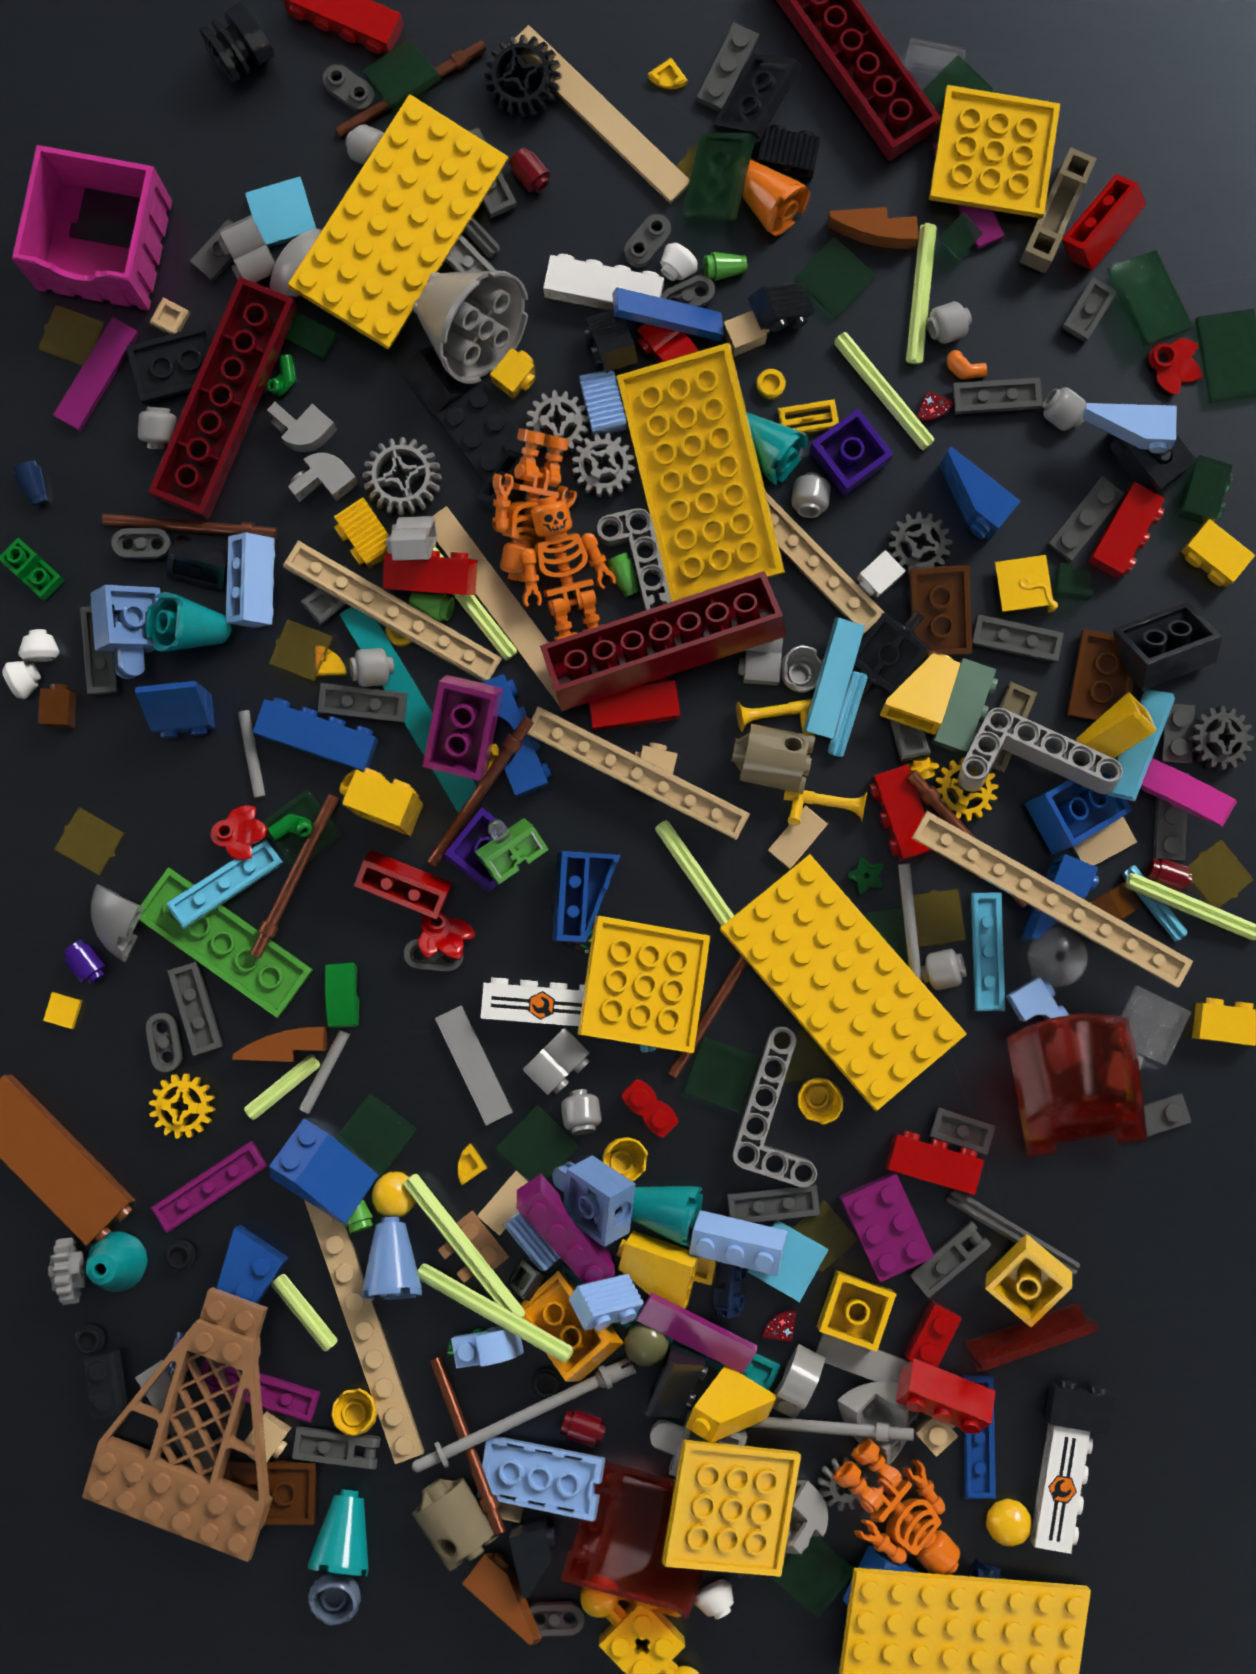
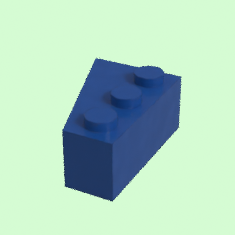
M571 851L557 853L552 941L587 942L595 922V916L598 914L600 904L621 855Z
M242 1225L234 1227L216 1289L258 1304L289 1258Z

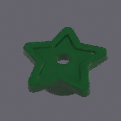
M859 857L857 869L846 875L847 878L856 882L860 895L865 893L870 887L883 888L879 878L883 868L882 863L870 865L865 858ZM865 873H868V874H869V878H868V879H866V878L864 877V874H865Z

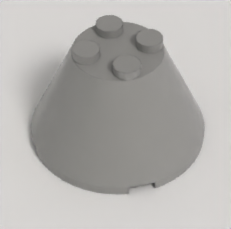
M505 271L450 272L441 274L434 272L430 275L428 283L419 299L415 301L413 310L418 315V319L446 372L457 381L471 384L480 382V377L492 372L511 348L516 350L527 324L528 314L524 312L525 300H528V294L521 280Z

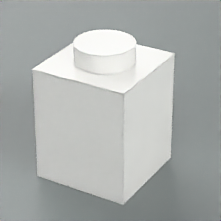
M885 550L859 574L857 580L860 583L858 586L869 597L873 596L877 600L904 575L905 570Z

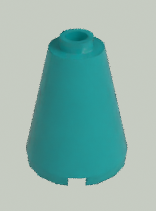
M746 412L761 473L774 485H777V480L781 483L784 482L799 465L802 458L798 454L801 448L807 449L808 436L801 431Z
M163 592L155 597L159 598L156 604L150 605L147 610L145 621L147 638L153 640L155 644L151 645L153 649L160 652L222 644L231 634V624L226 623L225 615L174 593Z
M635 1187L631 1221L674 1242L689 1247L692 1239L690 1231L694 1228L699 1212L702 1209L703 1194H700L702 1187Z
M121 1231L111 1232L101 1241L94 1242L87 1256V1276L104 1290L111 1292L128 1290L139 1283L145 1272L148 1262L146 1249L135 1236Z
M341 1489L340 1495L333 1496L308 1561L307 1569L368 1576L364 1498H358L359 1491Z

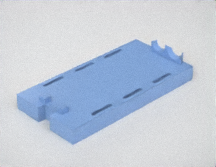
M500 1436L486 1440L482 1467L492 1494H496L499 1502L589 1521L596 1520L600 1495L595 1494L594 1490L595 1484L602 1483L605 1464L604 1457ZM501 1495L515 1497L516 1499L501 1497ZM530 1501L544 1503L545 1505L530 1503ZM559 1507L568 1508V1509H573L574 1512H573V1511H569V1510L559 1509Z

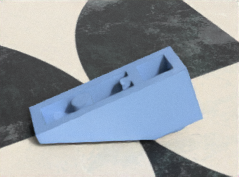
M1086 403L1082 413V420L1139 449H1149L1152 453H1164L1167 450H1171L1176 441L1177 406Z

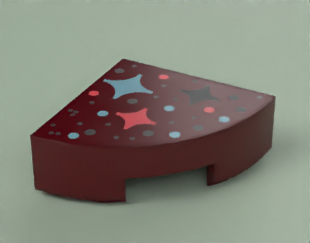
M927 391L916 417L919 421L923 422L940 418L950 410L954 401Z
M787 1310L775 1315L765 1325L762 1337L792 1342L796 1310Z

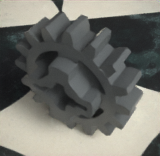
M917 512L915 519H912L907 514L904 517L905 524L900 521L896 522L895 528L898 532L891 531L889 537L895 541L889 542L887 548L895 550L891 556L900 561L898 564L901 567H908L907 575H909V568L943 566L945 562L941 557L948 558L951 553L945 549L952 544V540L945 539L949 529L941 530L940 526L943 521L940 519L935 523L932 522L931 513H929L926 519L922 518L921 512ZM920 526V529L913 533L910 531L905 532L912 527ZM931 531L935 534L938 542L934 541L930 533ZM918 539L923 541L921 550L916 548ZM901 547L906 549L909 558L905 556ZM925 556L934 557L927 562H919Z
M1225 706L1216 707V710L1213 708L1205 710V715L1196 716L1199 724L1190 725V729L1195 732L1194 736L1188 737L1189 741L1195 742V746L1190 751H1198L1200 755L1197 757V761L1207 760L1206 768L1208 769L1215 766L1217 771L1225 770L1226 767L1229 769L1237 767V762H1244L1246 760L1243 753L1252 751V748L1247 745V741L1254 740V736L1247 735V731L1252 726L1251 724L1244 725L1242 723L1246 717L1245 715L1235 716V708L1228 709L1227 711ZM1210 724V729L1207 732H1205L1208 725Z

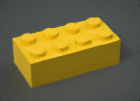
M365 768L364 773L356 770L342 804L359 817L411 837L424 805L419 799V795L416 794L417 792L411 788V785L396 779L391 784L382 776L383 774L369 768Z

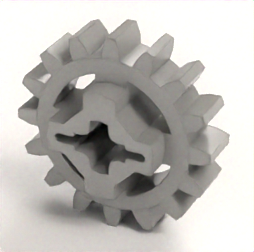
M553 390L551 398H548L544 393L541 394L542 403L533 401L532 405L535 411L527 412V417L533 420L526 423L527 429L562 438L570 430H575L571 436L566 438L570 439L568 449L573 452V443L583 444L580 434L588 435V428L583 426L589 423V416H582L586 412L585 405L577 407L579 398L576 396L569 400L567 391L563 393L562 397H558L556 390ZM561 406L569 408L572 412L568 413ZM551 407L546 415L541 416L547 408ZM556 413H558L561 421L560 433L557 432V427L554 424ZM537 444L538 449H541L543 447L542 445Z
M596 433L595 441L591 442L587 438L584 439L585 448L577 446L576 452L580 457L572 458V464L578 466L572 469L573 475H580L577 480L579 486L587 484L586 493L589 494L594 489L599 498L602 495V491H607L608 496L612 497L613 489L616 488L621 493L623 492L622 483H631V478L627 474H633L635 467L628 464L634 462V455H626L630 451V446L624 445L621 447L620 437L616 438L615 441H611L610 433L606 434L605 439H600L599 434ZM598 448H606L605 450L595 451ZM617 454L622 459L623 469L615 462ZM605 461H608L609 468L604 467L600 470L598 462L603 464ZM584 462L592 468L590 476L585 472ZM608 479L613 480V481L608 482V483H601V482L604 481V480H608Z
M73 1237L58 1239L54 1246L55 1255H50L51 1261L50 1266H48L52 1290L56 1291L57 1295L59 1294V1302H62V1305L76 1304L80 1302V1288L85 1287V1277L87 1276L83 1252L79 1251L78 1248L76 1249V1241H73Z

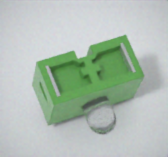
M523 818L509 829L501 820L491 821L488 825V832L493 840L475 853L489 874L500 884L519 871L517 865L523 860L529 864L549 849L534 826Z

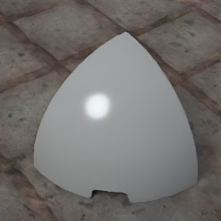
M312 229L306 231L287 244L274 265L269 289L286 296H301L289 289L288 283L322 230Z
M96 884L91 900V919L95 933L103 946L112 955L126 962L138 937L133 934V931L144 907Z
M883 1381L864 1384L848 1391L838 1399L839 1411L845 1423L877 1425V1422L890 1423V1427L909 1428V1425L917 1420L919 1412L910 1411L906 1406L896 1403L897 1382ZM853 1436L859 1444L863 1439L871 1438ZM871 1438L880 1448L879 1454L885 1458V1463L889 1466L907 1441L889 1439V1442L876 1441V1438Z

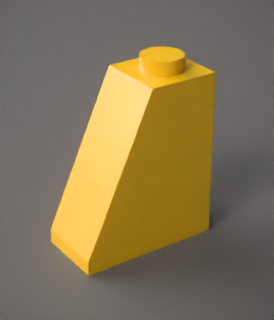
M933 653L886 700L879 716L935 735L942 724L961 663L954 661L947 655Z
M1128 692L1079 735L1076 741L1107 756L1116 758L1152 735L1157 729L1149 711Z
M634 1230L627 1240L622 1239L617 1252V1256L621 1257L619 1270L622 1273L630 1274V1279L648 1295L652 1292L686 1309L689 1303L700 1257L689 1255V1249Z
M725 1365L693 1407L685 1427L708 1442L713 1443L766 1420L778 1396Z

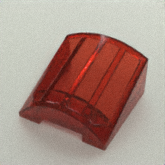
M1104 1014L1067 1015L1035 1023L1007 1037L1027 1158L1056 1154V1144L1112 1135L1116 1136L1117 1144L1148 1140L1139 1060L1128 1018Z
M605 1462L602 1483L595 1484L594 1490L595 1494L600 1495L596 1520L580 1519L572 1550L568 1551L560 1581L688 1621L704 1570L665 1567L662 1563L676 1479Z

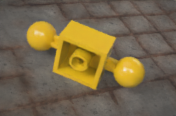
M595 1577L584 1584L580 1593V1602L584 1611L595 1618L606 1617L611 1622L599 1635V1647L625 1674H700L692 1667H678L672 1661L685 1648V1638L643 1593L624 1610L618 1604V1590L609 1579ZM647 1638V1644L638 1645L636 1639L644 1640Z

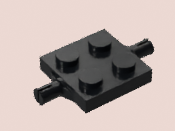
M914 610L905 624L897 622L887 613H883L860 643L854 665L860 668L861 672L868 677L862 697L866 696L874 684L883 686L893 694L913 674L931 650V647L920 640L916 632H914L922 619L925 618L918 611Z

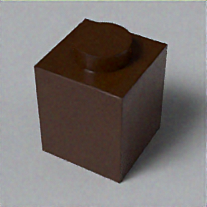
M50 684V689L40 688L38 724L47 728L75 729L77 694L68 690L67 685Z

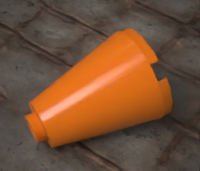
M749 158L738 161L731 170V182L764 228L774 236L783 234L796 223L792 218L797 212L802 215L810 199V190L803 183Z

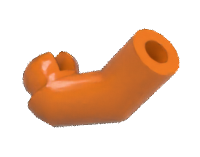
M953 350L947 355V366L959 379L987 377L986 363L970 364L958 350Z

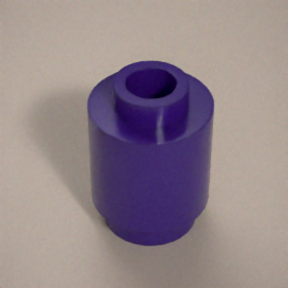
M82 940L73 943L62 953L65 957L64 962L81 984L88 982L92 985L104 976L102 970L106 965L89 944H85Z

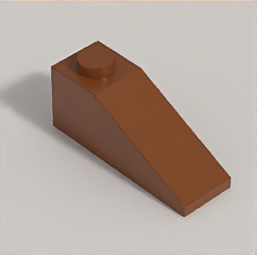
M498 1552L496 1554H484L462 1584L530 1646L539 1643L542 1639L526 1598H522L516 1573L509 1567L511 1563Z

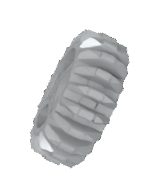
M405 437L400 438V445H396L395 441L390 438V447L385 448L382 443L378 445L380 454L371 451L370 456L374 462L365 461L364 465L370 471L362 474L363 479L368 481L364 484V488L366 491H372L368 496L371 501L378 500L377 508L382 509L387 505L388 514L391 515L395 508H398L399 516H404L405 509L409 508L411 515L416 514L414 506L419 505L420 509L425 510L426 506L423 500L426 499L429 502L435 500L430 492L436 493L440 490L439 486L435 484V482L442 480L441 474L435 473L440 469V465L433 462L436 458L433 452L426 454L428 448L425 444L417 449L418 443L416 439H412L408 446ZM401 456L414 458L422 466L417 467L416 464L406 465L402 462ZM392 459V469L379 478L384 465ZM399 465L402 469V472H404V474L406 475V488H404L398 476V474L400 473L398 468ZM425 476L421 488L412 495L411 488L414 482L421 480V477ZM381 488H397L402 491L403 498L390 496Z

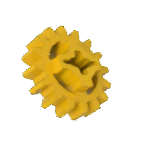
M962 757L959 765L954 760L949 762L950 770L944 767L941 768L940 773L944 777L936 778L934 782L940 785V788L937 790L941 794L942 801L954 812L958 819L961 815H964L965 821L969 822L971 821L972 814L979 819L983 817L981 809L987 812L992 809L988 801L997 800V796L991 794V792L996 790L998 785L991 784L990 780L995 777V774L991 773L984 783V788L981 787V789L964 796L963 790L959 788L961 786L958 783V779L950 778L952 774L960 771L965 757ZM967 771L971 776H979L975 771ZM947 791L953 795L955 799L954 804L950 801ZM969 801H981L976 807L966 809Z
M177 1074L171 1075L172 1083L162 1080L160 1083L163 1089H154L152 1091L157 1096V1100L149 1101L150 1105L156 1106V1111L151 1112L150 1117H158L159 1120L154 1125L156 1128L163 1125L166 1127L164 1135H169L172 1131H175V1139H180L183 1132H185L188 1138L194 1137L193 1129L199 1133L203 1132L204 1127L202 1123L212 1122V1119L207 1114L216 1110L215 1107L209 1106V1101L215 1099V1096H207L205 1093L210 1088L209 1085L199 1086L200 1077H195L191 1082L190 1074H183L181 1081ZM178 1087L176 1095L169 1099L165 1098L173 1088ZM192 1090L198 1094L201 1102L196 1101L192 1095ZM183 1101L184 1104H188V1110L181 1111L180 1108H177V1102ZM164 1110H167L173 1117L172 1122L166 1117ZM199 1114L192 1124L186 1126L190 1116Z

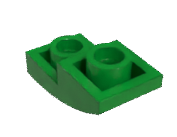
M19 538L0 555V561L44 601L65 581Z
M354 962L325 965L326 1012L330 1029L359 1026L360 999L356 995L357 966Z

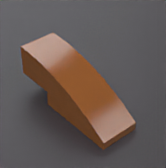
M887 207L829 211L828 228L858 242L893 249H915L919 239L917 216L888 218Z
M304 1027L266 1036L233 1053V1060L297 1061V1050L327 1051L328 1027Z

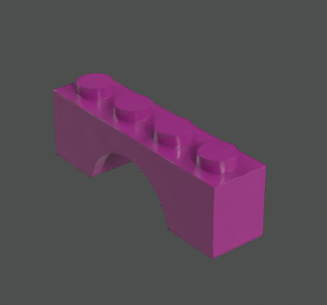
M539 1174L517 1189L516 1209L584 1284L615 1276L614 1255L606 1246H602L591 1237L585 1235L575 1225L565 1210L559 1193L542 1174Z

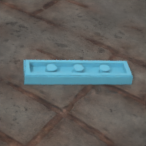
M835 617L803 731L830 739L834 738L865 625Z
M1145 689L1140 703L1149 711L1157 730L1119 755L1117 761L1122 765L1123 773L1113 792L1107 794L1108 796L1131 801L1136 800L1175 701L1172 693Z
M265 839L252 847V859L232 860L166 903V906L184 930L283 865V862Z
M971 893L974 1011H1005L1001 893Z

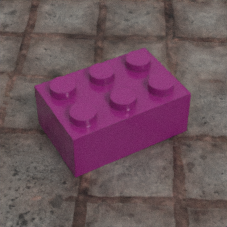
M445 675L438 684L422 767L480 781L487 772L504 688Z
M890 1172L839 1196L874 1276L879 1282L934 1258L896 1173Z

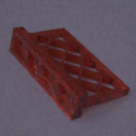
M1077 1302L1046 1313L1032 1327L1023 1321L966 1341V1345L974 1368L979 1372L1099 1331L1096 1321L1083 1314L1082 1308Z

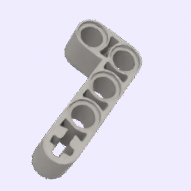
M635 508L602 517L597 524V537L600 543L607 547L629 543L645 611L654 608V596L659 594L660 606L670 603V593L650 514L644 509ZM634 519H642L646 522V527L642 530H635L631 527L630 523ZM607 525H613L618 529V533L613 537H607L602 533V530ZM647 546L652 549L653 555L649 558H642L637 554V550L640 547ZM649 574H654L659 577L660 582L656 586H648L645 584L644 578Z

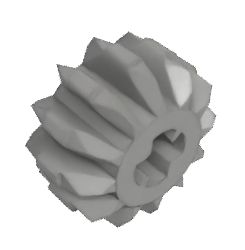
M847 1457L843 1458L842 1465L844 1462L849 1461ZM832 1459L831 1463L834 1467L832 1470L826 1466L822 1467L823 1473L828 1477H818V1484L825 1486L819 1490V1493L822 1497L828 1496L826 1504L829 1507L837 1502L838 1511H843L845 1503H848L850 1509L854 1510L855 1504L853 1500L855 1498L859 1502L860 1500L857 1494L854 1495L849 1490V1487L847 1489L843 1487L839 1489L838 1484L832 1479L835 1471L839 1470L837 1460ZM855 1462L857 1467L860 1469L861 1465ZM861 1472L860 1477L866 1480L868 1475L866 1472Z

